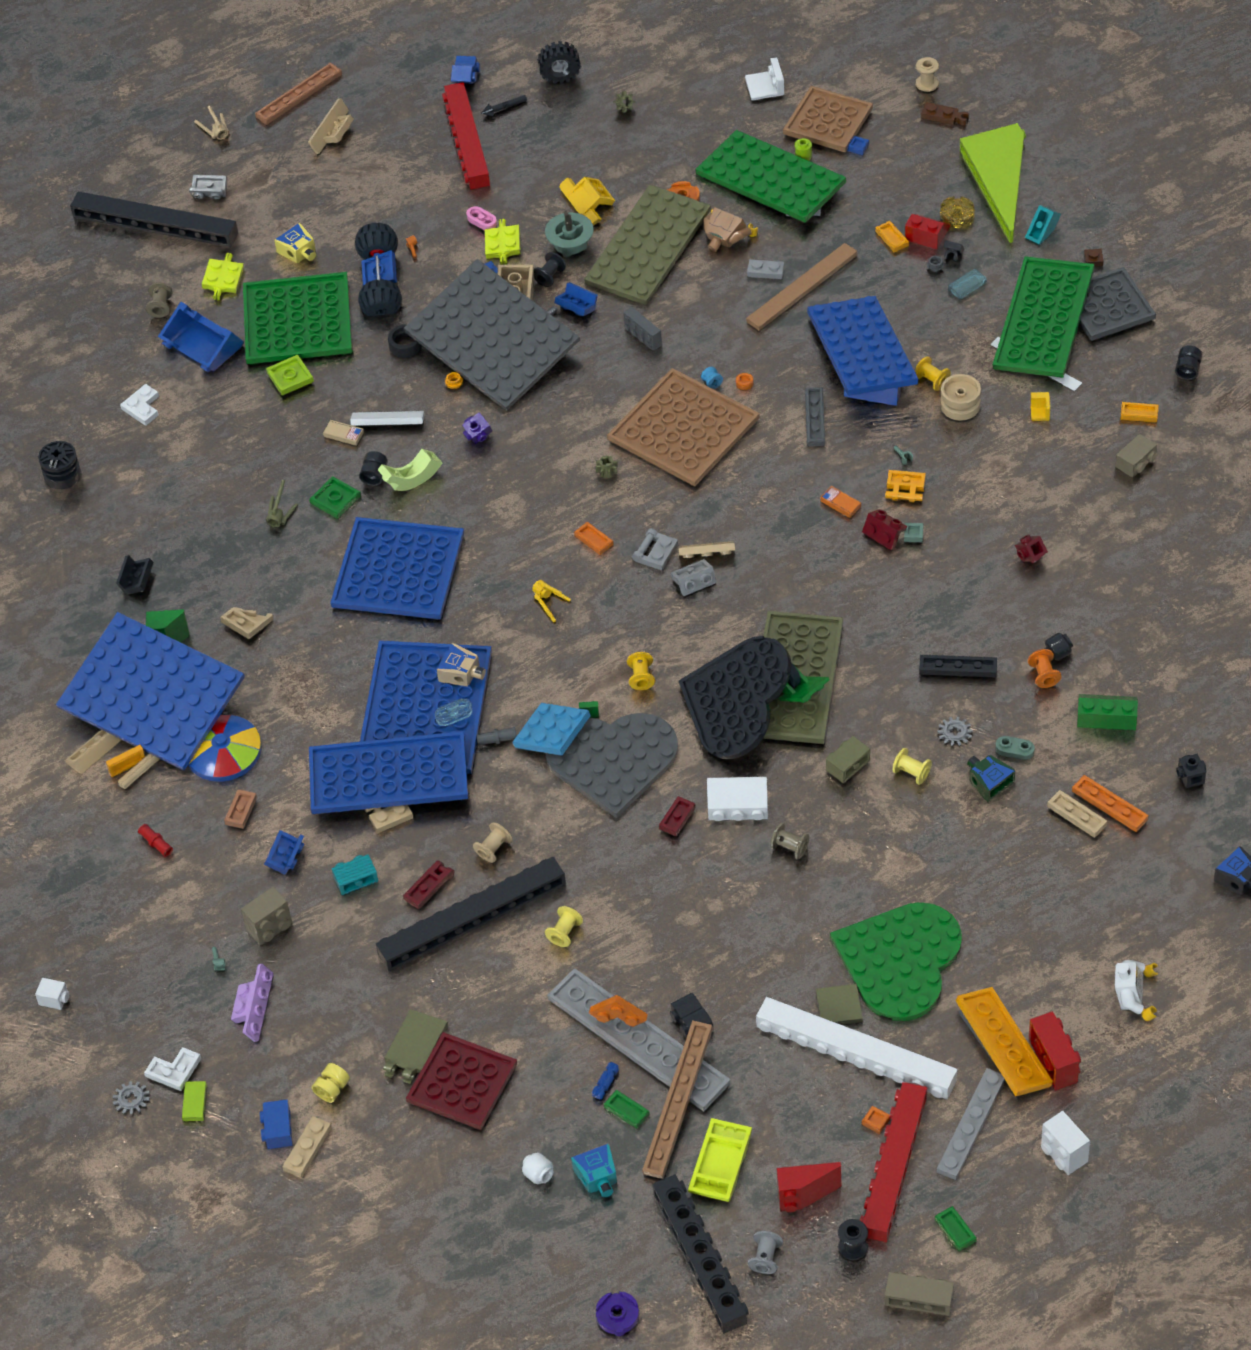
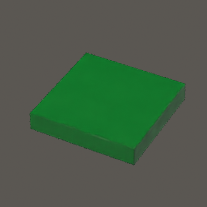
M332 476L309 501L312 505L338 519L361 497V492Z

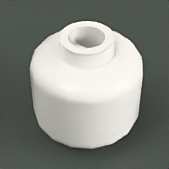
M533 1153L524 1158L522 1172L524 1176L535 1184L546 1183L553 1176V1164L541 1153Z

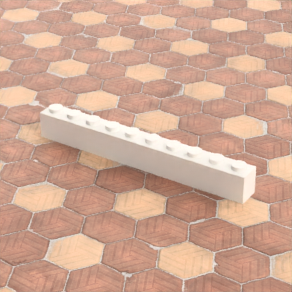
M769 997L765 998L756 1015V1025L764 1032L774 1033L782 1039H790L801 1046L816 1049L819 1053L829 1054L840 1061L850 1062L858 1068H865L879 1076L884 1075L892 1078L895 1082H907L927 1087V1092L937 1098L948 1099L957 1081L956 1068Z

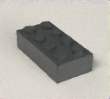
M633 307L624 312V327L627 331H630L634 337H637L653 351L662 346L661 330Z

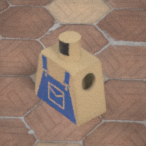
M454 643L451 644L437 668L439 682L468 686L473 677L483 680L486 674V669L479 667V659L475 653Z

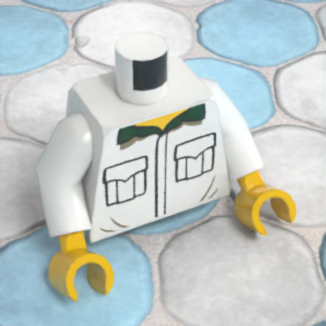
M1125 960L1122 963L1116 964L1115 990L1121 1010H1131L1137 1014H1142L1145 1021H1150L1157 1017L1153 1014L1157 1012L1154 1006L1145 1009L1142 1005L1143 973L1148 978L1158 975V973L1153 971L1154 968L1158 967L1156 963L1145 966L1141 962Z

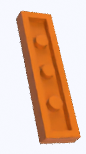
M1083 775L1072 787L1073 793L1135 832L1148 821V814L1086 775Z

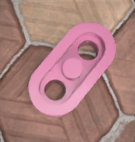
M474 206L466 212L467 220L482 230L496 228L497 226L496 217L481 207Z

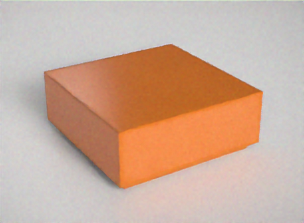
M872 1106L863 1118L862 1125L880 1134L889 1122L890 1114Z

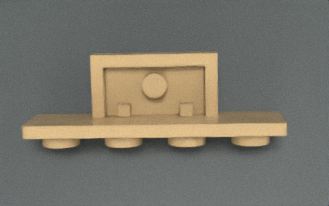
M341 98L336 100L308 141L315 154H319L326 143L339 142L354 120L351 114L346 115L349 109Z

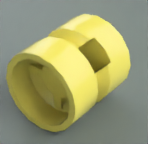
M329 1063L322 1071V1077H318L312 1085V1090L320 1099L332 1103L340 1094L339 1089H343L346 1086L350 1077L343 1068Z

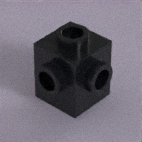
M1198 753L1186 755L1179 758L1176 773L1179 779L1182 778L1185 787L1190 788L1205 783L1206 765L1203 760H1200Z

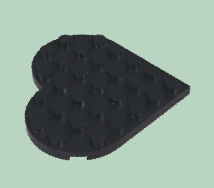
M764 636L746 639L679 680L700 741L705 749L714 756L721 759L739 758L756 748L764 738L770 723L769 703L780 696L791 674L790 655L787 649L776 639L765 638Z

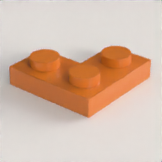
M618 995L590 1006L589 1014L600 1022L605 1023L618 1017L632 1027L645 1022L648 1015Z

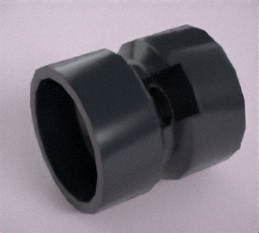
M1187 345L1180 349L1175 373L1181 379L1192 380L1198 376L1202 360V351L1199 348Z
M377 451L366 453L359 474L360 480L370 486L381 484L383 479L378 469L381 464L387 466V457Z

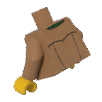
M716 207L704 218V231L708 239L711 240L708 248L717 252L720 245L731 247L747 236L755 237L758 233V227L753 228L751 223L746 227L742 218Z

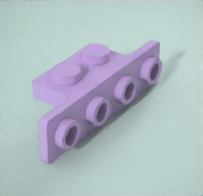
M258 964L254 981L238 986L231 1020L235 1023L245 1021L243 1034L253 1042L259 1041L273 979V972L263 964Z

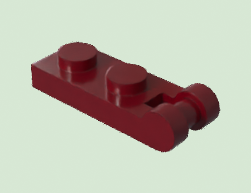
M436 861L403 895L404 900L419 910L447 880L452 879L455 871L450 867L446 868L441 861Z

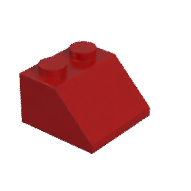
M911 214L905 224V238L910 242L938 249L951 224L919 214Z

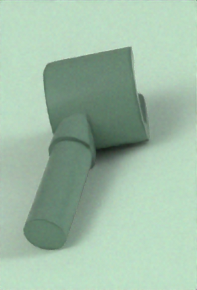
M897 445L894 446L893 449L902 457L901 462L903 465L907 464L906 458L910 459V461L913 460L911 452H903Z
M212 947L214 970H225V959L219 958L217 948Z

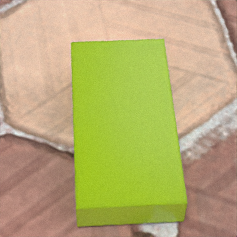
M206 1081L185 1082L182 1111L183 1121H204Z

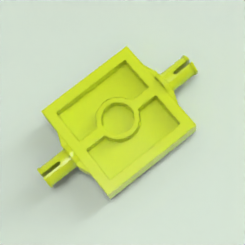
M500 219L498 228L485 229L486 259L499 258L500 265H503V262L504 265H507V257L521 254L519 225L506 226V220L502 219L501 221Z
M226 253L224 260L209 259L202 281V289L214 291L213 299L216 300L217 298V301L220 300L221 293H236L242 276L244 264L231 262L233 257L231 253Z

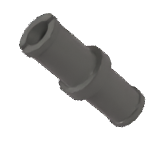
M513 727L478 733V745L500 744L501 741L515 739L517 736L516 729Z

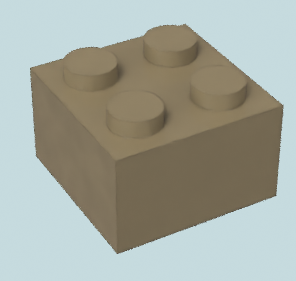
M271 887L241 908L246 931L260 946L265 942H269L275 935L285 931L293 924L288 902L274 887Z

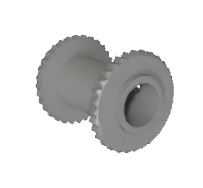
M756 1232L753 1239L757 1242L758 1249L756 1257L748 1260V1266L757 1273L773 1274L778 1269L776 1263L773 1262L775 1248L783 1245V1239L774 1232Z

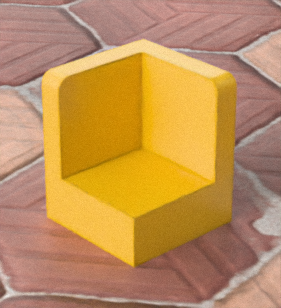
M1049 392L1031 393L1030 408L1032 421H1050Z

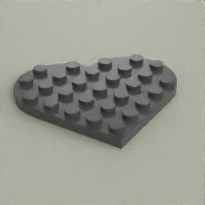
M635 713L620 717L611 724L600 719L589 718L562 756L545 754L550 770L558 778L617 818L672 766L678 753V740L674 729L664 719L653 714Z

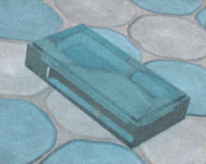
M973 269L949 284L948 290L961 299L987 283V278L977 269Z

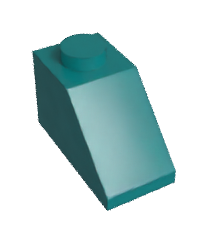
M1039 205L1025 238L1041 245L1055 230L1061 213Z

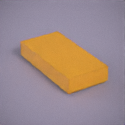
M891 221L875 227V232L894 253L909 246V241Z
M1122 402L1120 420L1157 423L1159 405Z
M141 745L106 761L111 777L134 767L145 757Z

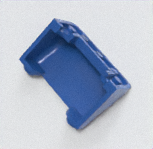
M183 302L179 303L158 336L163 340L162 344L169 349L174 347L200 363V368L208 373L210 370L214 372L244 344V341L233 332L220 327L197 311L189 308Z

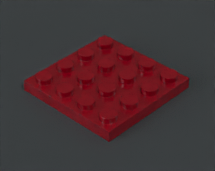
M443 1032L406 1096V1102L481 1130L517 1065V1059Z

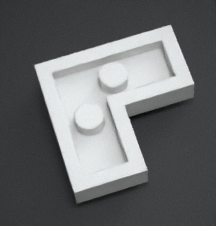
M145 384L120 404L121 410L147 426L159 416L158 411L150 406L159 397V394L156 390Z
M182 1047L173 1063L154 1056L144 1072L145 1077L182 1091L185 1082L188 1081L200 1062L201 1055Z

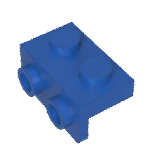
M569 282L566 285L565 292L555 297L554 303L560 305L563 309L575 312L578 316H585L595 311L598 295Z
M279 830L264 865L284 875L289 869L293 870L298 860L295 858L296 853L300 854L304 843H302L304 836L300 834L296 838Z

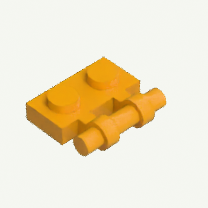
M889 470L887 489H893V491H886L885 498H890L892 501H898V499L909 500V502L914 503L915 501H922L923 494H917L916 491L924 492L926 473ZM899 490H908L910 493L899 492Z

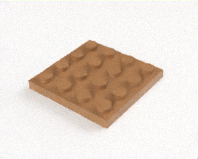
M810 86L783 128V134L798 139L805 138L812 143L846 152L849 143L857 135L872 111L873 103Z

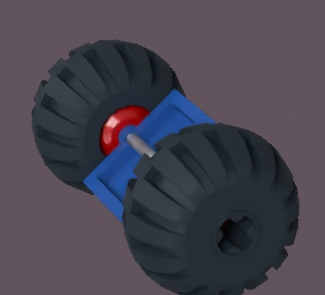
M379 222L366 224L361 227L355 238L356 251L364 259L361 261L363 287L359 292L358 303L366 316L397 313L402 303L400 290L394 284L397 283L395 252L398 247V238L395 231L389 225Z

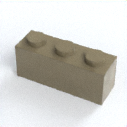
M889 1272L885 1291V1306L950 1316L954 1283L946 1279L935 1280L922 1275L910 1276L903 1272Z

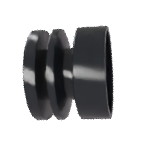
M65 441L50 442L39 451V463L45 483L49 487L63 490L72 487L80 480L81 469L75 448L70 443Z

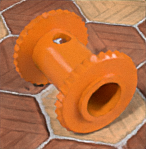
M1048 649L1037 650L1028 658L1029 666L1037 669L1038 676L1035 679V683L1040 688H1049L1056 685L1062 676L1060 671L1053 670L1051 661L1054 658V654Z

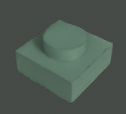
M905 523L907 529L904 531V542H923L924 523Z

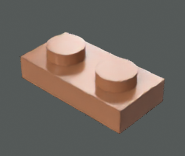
M237 790L225 817V825L244 829L256 802V793Z

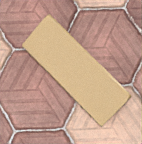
M100 730L68 757L65 762L78 773L83 774L118 744L121 739Z

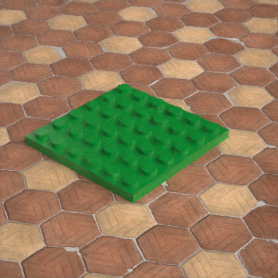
M347 272L243 283L246 364L282 361L298 355L300 358L352 353Z

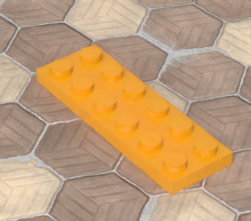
M993 987L957 996L956 1003L1015 1096L1051 1087L1052 1079Z

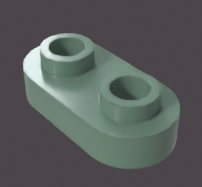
M1002 736L996 740L995 749L1001 756L1029 760L1034 756L1035 747L1029 740Z

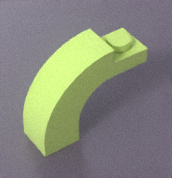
M421 449L417 456L406 466L393 468L381 464L378 471L382 474V479L389 483L394 490L406 491L430 479L443 463L434 452Z

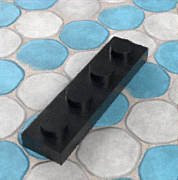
M920 655L919 674L997 677V657Z

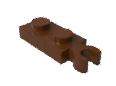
M926 102L921 112V118L954 125L955 122H958L960 125H966L969 113L965 111L959 112L958 108Z

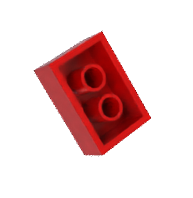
M1053 1011L1030 1019L1029 1043L1052 1079L1053 1089L1057 1091L1078 1083L1081 1057L1078 1051H1074L1072 1048L1070 1036L1068 1034L1065 1035L1061 1019L1059 1017L1056 1018Z

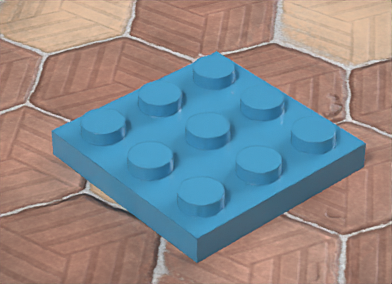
M540 703L514 739L513 745L515 748L562 756L591 716L589 710Z

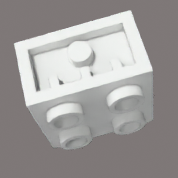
M777 57L770 58L771 65L768 66V72L745 75L751 100L784 95V78Z

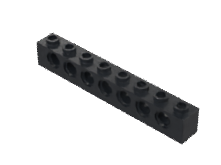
M676 1174L653 1183V1195L723 1334L746 1325L747 1315L749 1314L748 1308L744 1302H740L738 1288L735 1284H731L729 1280L731 1276L727 1267H722L720 1263L722 1261L721 1255L717 1249H713L711 1235L709 1232L705 1233L703 1229L704 1222L700 1215H696L694 1211L696 1208L692 1198H687L684 1182L682 1180L679 1181ZM678 1199L679 1201L672 1202L671 1200ZM681 1216L688 1217L686 1219H680ZM691 1233L697 1234L695 1236H688ZM705 1251L703 1254H698L697 1252ZM708 1268L714 1269L713 1271H706ZM723 1286L721 1289H715L714 1287ZM727 1303L732 1304V1306L725 1307L723 1305Z

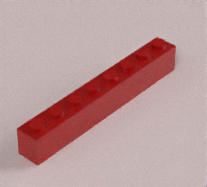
M464 82L444 86L445 93H442L443 102L447 103L445 104L446 113L450 114L448 116L450 126L453 125L451 131L452 136L456 137L454 139L456 149L459 148L457 153L459 160H462L460 162L462 172H466L463 173L465 183H469L470 190L490 186L489 173Z
M902 1082L901 1089L896 1090L894 1100L897 1102L896 1107L892 1106L889 1119H892L891 1125L887 1124L884 1137H887L885 1143H881L879 1155H882L881 1160H877L874 1173H877L876 1178L871 1179L869 1186L871 1195L866 1197L864 1204L866 1213L865 1216L861 1215L860 1221L867 1226V1238L886 1243L888 1241L927 1100V1087Z

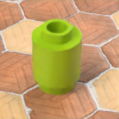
M805 138L798 139L795 142V155L810 161L812 158L811 141Z

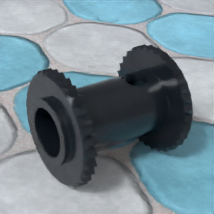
M549 252L545 255L546 263L542 268H534L535 281L545 287L553 285L552 277L557 271L563 272L566 269L564 259L554 252Z
M858 1219L846 1220L838 1229V1237L840 1239L838 1244L839 1253L845 1259L853 1261L860 1260L866 1255L868 1250L866 1240L868 1229Z

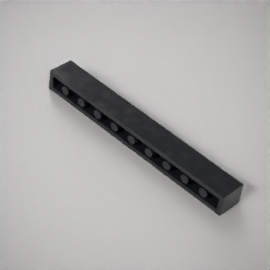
M78 191L70 205L73 218L220 246L232 247L238 235L237 224L234 220Z
M554 857L544 859L537 865L526 868L514 876L507 877L496 885H491L487 889L473 894L461 902L454 903L443 911H438L406 929L399 930L392 936L381 939L375 943L378 956L389 972L566 885L565 873Z

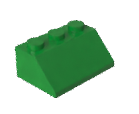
M1078 694L1077 727L1136 730L1137 697Z

